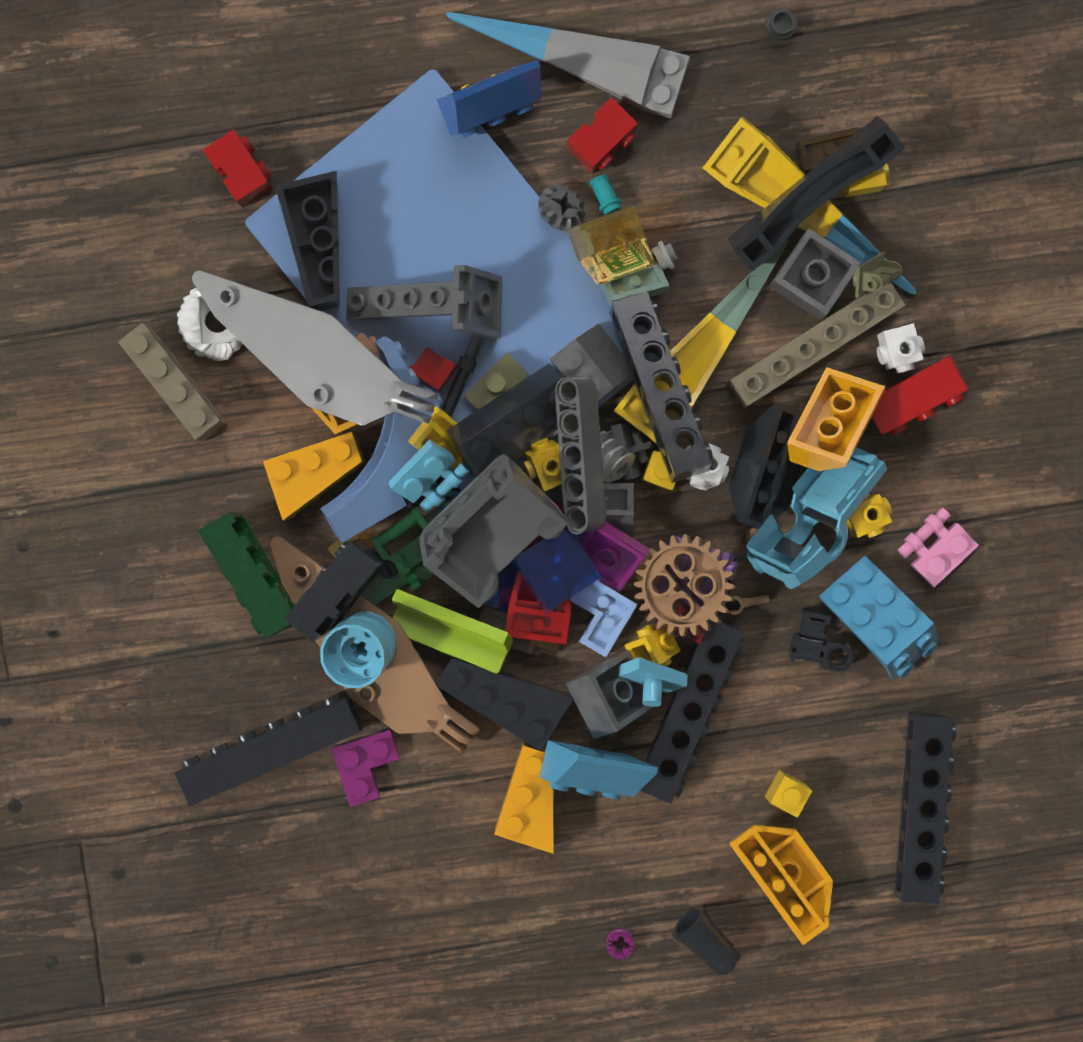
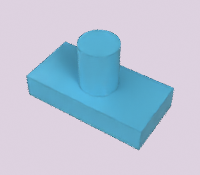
M640 657L619 666V677L643 685L642 704L645 706L658 707L661 705L662 692L669 693L687 686L688 674Z

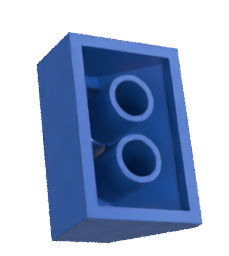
M536 60L518 65L437 99L450 135L461 134V137L465 138L479 132L478 126L488 122L490 127L507 120L505 114L515 110L516 114L519 115L534 109L532 103L541 99L540 64Z

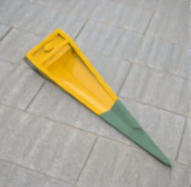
M788 238L773 256L751 272L670 350L671 356H675L678 359L681 368L679 378L682 386L687 385L690 391L692 402L689 405L691 409L786 248ZM664 381L654 383L660 391H668L670 389L669 385ZM634 384L615 408L614 412L657 444L638 390ZM669 409L665 411L666 416L671 420L681 418L676 410Z

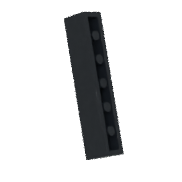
M337 693L322 700L324 704L322 707L313 710L311 705L294 712L296 718L284 722V719L280 718L267 724V731L257 735L255 730L237 737L239 743L228 747L227 742L210 749V756L200 759L199 755H195L182 761L183 767L175 772V776L189 807L361 732L363 726L351 698L348 695L341 698L340 694Z

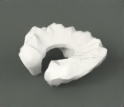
M197 288L190 290V295L183 298L184 303L177 313L178 333L182 335L183 342L187 343L188 349L195 350L197 356H206L214 361L229 359L234 352L240 349L243 343L228 329L220 333L208 330L205 324V317L211 310ZM231 293L228 295L229 301L231 300Z

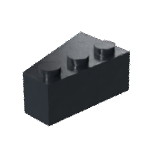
M360 539L350 541L349 543L345 541L334 554L336 556L334 561L330 565H326L319 572L316 582L302 594L297 604L284 617L285 620L312 642L328 635L341 622L387 563Z

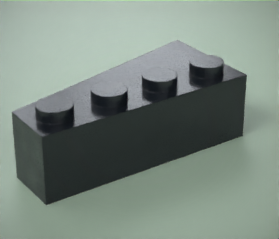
M337 170L275 185L308 307L319 311L339 307Z
M550 363L446 430L463 462L470 468L469 472L473 479L501 455H507L516 462L557 421L555 387L557 382L566 376Z
M452 657L435 684L540 751L573 701L571 693L560 691L538 682H532L510 673L500 671L498 674H495L455 657Z

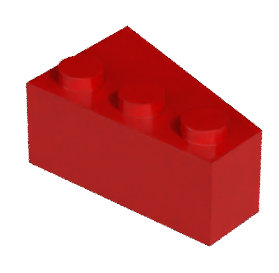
M949 354L939 362L918 371L911 377L886 389L872 417L882 435L890 432L891 436H894L908 428L906 422L918 417L919 421H922L937 413L935 410L936 406L944 402L951 406L964 399L963 392L968 390V384L954 358Z

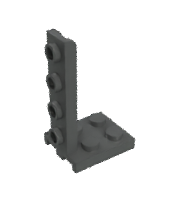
M454 265L453 282L348 287L346 318L364 320L452 316V330L489 339L501 338L502 276L467 265Z

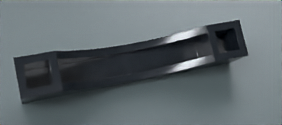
M879 116L875 117L731 235L728 240L732 248L753 272L773 256L793 231L823 203L855 181L879 170L904 150L905 147L888 124Z

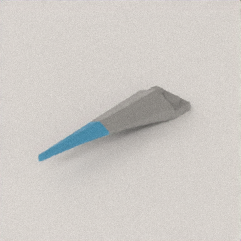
M452 12L446 13L447 17L454 22L544 61L643 111L672 118L690 62V56L665 50L657 45Z

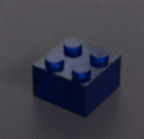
M566 526L558 537L543 539L513 559V564L546 615L590 588L602 578L575 535Z

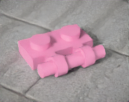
M941 508L935 515L930 514L924 520L925 524L915 534L910 533L904 539L905 543L898 549V552L904 558H907L912 552L919 556L911 566L931 587L939 584L979 546L958 523H954L948 530L944 527L943 523L951 517L944 508ZM935 533L939 538L927 549L923 542L931 534Z

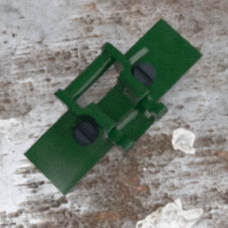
M457 496L425 518L418 508L414 507L411 509L412 513L380 536L374 535L370 538L377 550L376 553L387 563L362 593V597L376 605L408 582L414 592L422 587V583L435 575L423 565L419 543L420 536L392 555L386 546L418 523L424 530Z

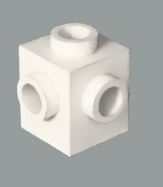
M914 323L883 331L877 335L880 345L877 347V356L881 365L885 364L886 371L896 368L898 374L916 369L914 363L924 360L922 356L925 353L924 342L921 336H917Z
M712 444L709 445L712 450L713 460L708 471L686 478L690 480L692 487L700 490H707L708 488L718 486L720 483L722 484L728 475L729 466H726L729 456L720 453L721 449Z

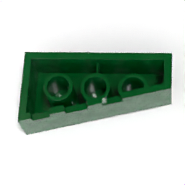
M229 512L197 530L220 566L223 575L234 588L237 600L251 615L250 621L257 634H263L267 638L291 625L284 617L295 605L283 587L280 577L243 512Z

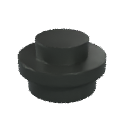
M787 9L774 10L766 21L767 33L773 39L779 41L789 39L797 28L795 15Z

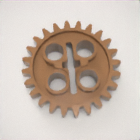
M684 534L681 543L677 537L671 536L670 546L662 540L659 541L661 550L658 552L650 548L649 552L653 558L642 561L647 566L646 569L636 570V573L642 576L643 580L634 583V586L642 588V592L635 595V598L645 600V603L639 609L640 611H651L647 621L652 622L658 619L657 629L662 630L668 624V634L674 635L679 627L680 636L686 637L689 628L692 634L697 636L700 632L699 626H702L706 631H710V620L720 624L721 619L718 613L730 612L724 606L725 601L734 602L735 600L727 595L728 590L737 588V586L728 583V579L734 577L735 573L725 571V568L731 562L727 559L719 560L723 554L722 550L718 549L711 552L714 543L708 541L702 547L701 537L696 536L691 544L689 535ZM689 555L692 559V566L688 571L682 572L679 566L680 560L684 556ZM667 565L672 567L679 578L689 581L687 586L704 601V606L701 607L689 592L681 590L682 584L666 570ZM663 577H667L670 583L669 589L661 594L657 588L658 581ZM705 578H711L714 585L713 589L709 594L704 595L700 589L701 582ZM687 599L691 605L690 612L686 616H681L678 612V605L682 600Z

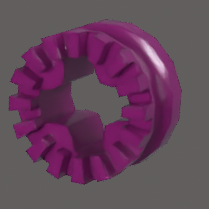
M623 928L611 931L607 937L608 953L616 959L628 958L634 950L632 934ZM620 936L624 937L626 943H629L628 946H623L622 951L616 950V945L612 944V941H617Z

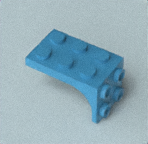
M866 556L861 558L819 595L826 606L875 655L892 680H896L898 677H906L914 669V663L922 656L927 658L938 647L937 642L939 639L935 624Z

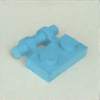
M429 439L389 481L391 490L412 503L421 495L425 496L426 498L420 503V507L429 513L435 506L439 507L446 500L445 495L453 487L458 488L464 482L463 477L470 471V468L464 462H461L455 469L452 468L451 465L455 462L453 454ZM440 476L445 478L436 488L432 486Z

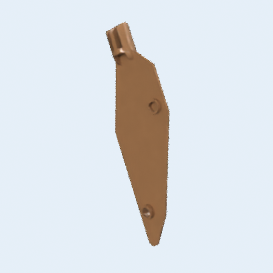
M277 536L271 540L270 546L281 583L293 604L296 605L302 594L316 582V577L323 567L284 538ZM301 567L306 569L307 574L305 577L300 573ZM360 596L344 618L358 611H371L382 616L391 624L397 636V650L392 662L372 684L362 688H346L343 686L349 698L398 734L433 732L464 754L467 745H470L474 739L473 735H477L481 729L450 707L439 687L435 685V680L401 624ZM326 636L316 641L320 648ZM361 641L360 647L364 649L366 643Z

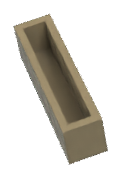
M141 323L118 342L195 440L204 442L227 424L152 327Z

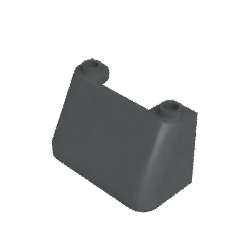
M501 455L425 527L419 539L423 565L479 608L485 601L493 599L499 589L497 574L538 535L544 539L558 537L564 531L568 521L561 510L507 455Z

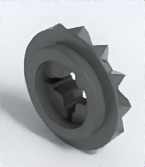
M554 184L550 188H545L539 197L538 209L541 217L548 225L557 230L570 231L577 228L586 215L583 210L585 202L580 201L578 192H571L568 185L559 187L557 184ZM561 200L565 202V207L567 208L563 215H561L562 210L561 205H559Z

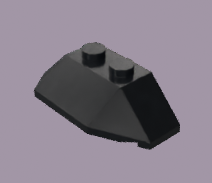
M776 402L747 428L729 484V491L739 522L760 529L771 514L776 520L789 507L793 494L792 487L796 484L801 465L790 461L787 442L802 415L801 411Z

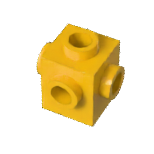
M548 439L536 441L531 445L532 449L525 452L527 461L523 464L528 477L531 480L535 479L537 486L545 492L562 484L559 444L554 440L549 441Z
M868 494L846 522L851 536L859 538L867 534L871 538L885 532L884 526L892 523L890 515L893 513L888 500L885 497L881 498L880 494ZM868 511L870 512V517H869V518L867 517V512H868Z
M653 623L636 631L638 637L624 645L626 650L629 649L633 659L640 657L663 666L671 664V657L681 651L675 637L668 634V624L662 630L655 628Z

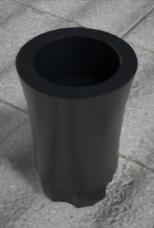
M702 905L689 910L673 929L672 937L690 949L710 969H714L718 975H726L731 972L741 958L740 953L734 948V944L718 928Z

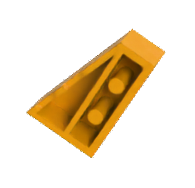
M353 432L263 461L282 520L293 518L298 512L320 498L322 494L336 486L366 463L357 434Z
M523 740L494 835L554 854L553 788L549 787V781L539 777L546 747H543L540 751Z

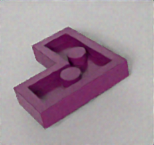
M391 728L332 748L350 807L380 798L381 795L372 768L400 759Z

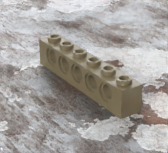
M891 282L884 285L878 292H867L728 381L727 385L741 407L745 408L905 306V303Z

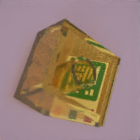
M635 205L567 230L578 261L598 286L655 265Z

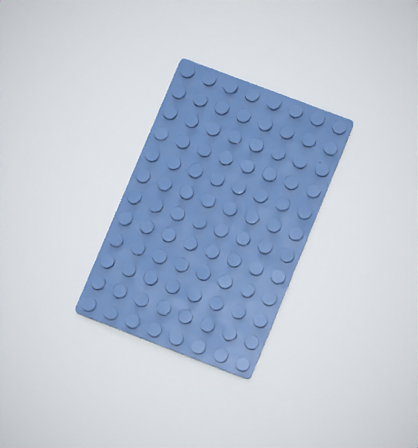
M432 69L295 180L337 170L340 306L323 310L322 312L333 315L355 337L363 332L368 339L373 335L377 340L386 336L394 342L398 341L407 358L403 359L407 369L410 365L414 366L425 348H430L444 359L447 358L457 365L460 355L464 356L472 334L452 330V316L347 319L348 287L453 282L454 265H467L502 276L501 338L489 339L483 337V343L475 360L478 363L474 373L469 374L452 415V419L459 423L477 411L464 395L507 352L530 376L545 365L551 364L550 358L598 323L623 355L624 352L609 314L610 306L601 285L582 262V260L588 258L567 231L557 230L543 220L538 209L539 196L481 125L478 126L479 132L462 138L461 134L450 135L437 99L453 93V90L440 74ZM276 194L249 216L245 224L305 298ZM643 325L634 326L636 332L640 334L648 333ZM646 353L644 355L649 362H655L659 359L654 353ZM458 368L441 393H439L443 403L446 400ZM631 376L599 401L598 408L631 382L633 377ZM418 378L420 384H424L429 389L433 390L432 387H430L428 384H426ZM557 421L547 431L555 428ZM525 453L515 462L521 469H524L523 463L527 461ZM470 472L463 477L464 482L459 486L461 491L474 480Z

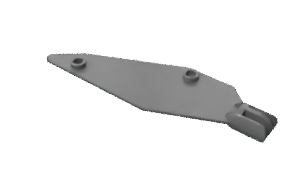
M204 271L194 272L192 281L213 315L307 406L362 426L393 412L427 424L431 422L432 417L430 415L408 407L433 412L434 403L412 394L436 400L438 394L403 382L333 315ZM229 293H231V300H230V301H229V299H228Z

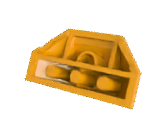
M752 825L729 842L802 945L828 928L833 880L796 829Z

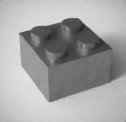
M808 229L802 235L769 287L821 320L828 314L861 262L811 229Z
M629 649L605 658L566 683L594 739L619 731L653 708L642 704L643 685L619 677V666L633 660Z

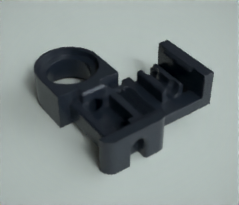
M802 609L799 634H793L788 657L791 662L794 663L795 658L818 662L819 666L823 669L833 671L848 669L853 662V653L850 648L843 642L827 639V634H824L825 625H830V614ZM810 617L822 619L825 622L810 620ZM836 648L846 651V659L841 664H834L830 661V653Z

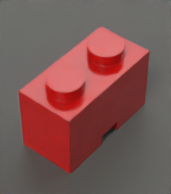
M612 97L594 113L595 119L590 127L584 123L567 140V149L591 173H594L598 168L601 171L604 170L613 161L614 156L612 154L620 146L622 149L627 148L636 138L634 133L638 123Z
M233 129L202 149L215 170L222 177L227 175L228 178L223 180L235 201L242 208L273 189L268 181L272 175L263 161L256 163L251 154L256 150L246 135L240 138Z

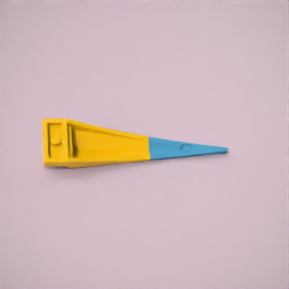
M744 117L739 119L703 166L705 171L726 188L763 208H766L805 176L799 167L769 136L763 134ZM830 200L823 203L798 226L804 231L811 229L861 262V264L880 253ZM902 275L896 280H890L910 294H916V289Z

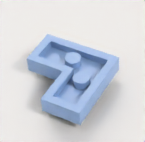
M586 573L582 575L571 594L572 602L594 614L579 642L606 657L637 606L633 601Z

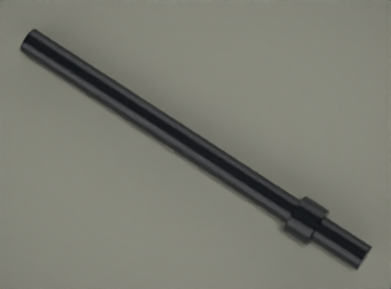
M472 335L464 356L460 355L456 365L458 371L442 407V410L451 418L469 374L474 373L478 363L475 360L484 340L481 336ZM406 498L404 500L407 505L405 507L413 509L417 503V500L414 503Z

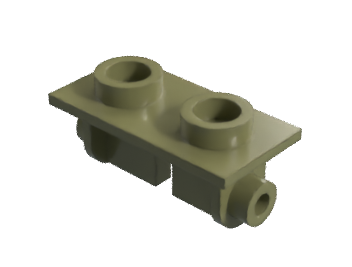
M885 252L879 253L858 266L853 276V285L856 287L855 298H859L867 292H878L890 280L898 279L902 275V266L896 261L885 260Z

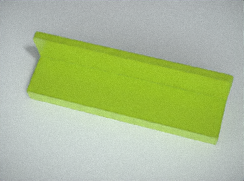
M396 589L392 601L398 608L393 619L401 624L410 640L495 674L500 672L513 643V639L508 632Z

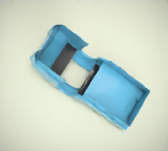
M856 448L847 467L824 471L808 468L792 487L794 494L791 508L796 516L792 529L788 533L783 534L771 514L746 545L748 548L747 558L755 571L760 574L765 572L783 581L786 587L793 589L812 578L828 563L834 561L843 551L848 539L847 520L887 471L885 463L878 460L876 455ZM818 522L834 528L836 532L835 543L828 553L820 545L815 534L805 547L802 546L810 535L813 526Z

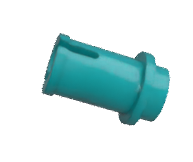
M607 174L600 175L590 181V185L600 204V212H604V215L607 217L616 214L622 209L620 205L622 200L617 198Z

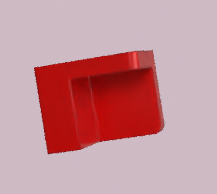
M425 348L414 366L410 365L408 368L414 371L417 378L441 393L457 370L456 364L447 358L444 359L430 348Z

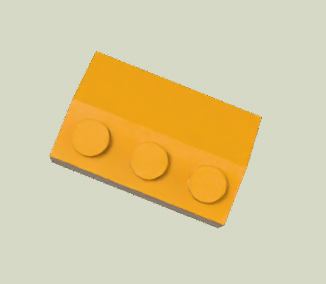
M826 367L787 442L790 461L816 471L847 467L885 391V386Z

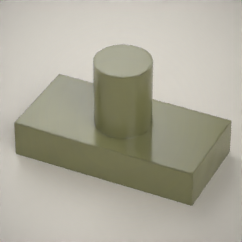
M507 352L464 397L478 410L526 379L529 373Z

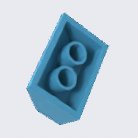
M548 740L539 777L549 781V787L556 790L568 791L569 787L577 788V792L585 795L594 796L595 791L603 792L602 796L620 800L621 795L634 797L657 774L658 767L624 753Z

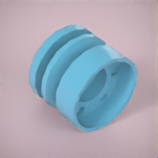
M358 611L350 614L323 640L320 648V659L326 675L336 684L346 688H362L370 685L392 662L397 650V636L391 624L378 614L371 611ZM361 641L366 643L364 649L360 647Z

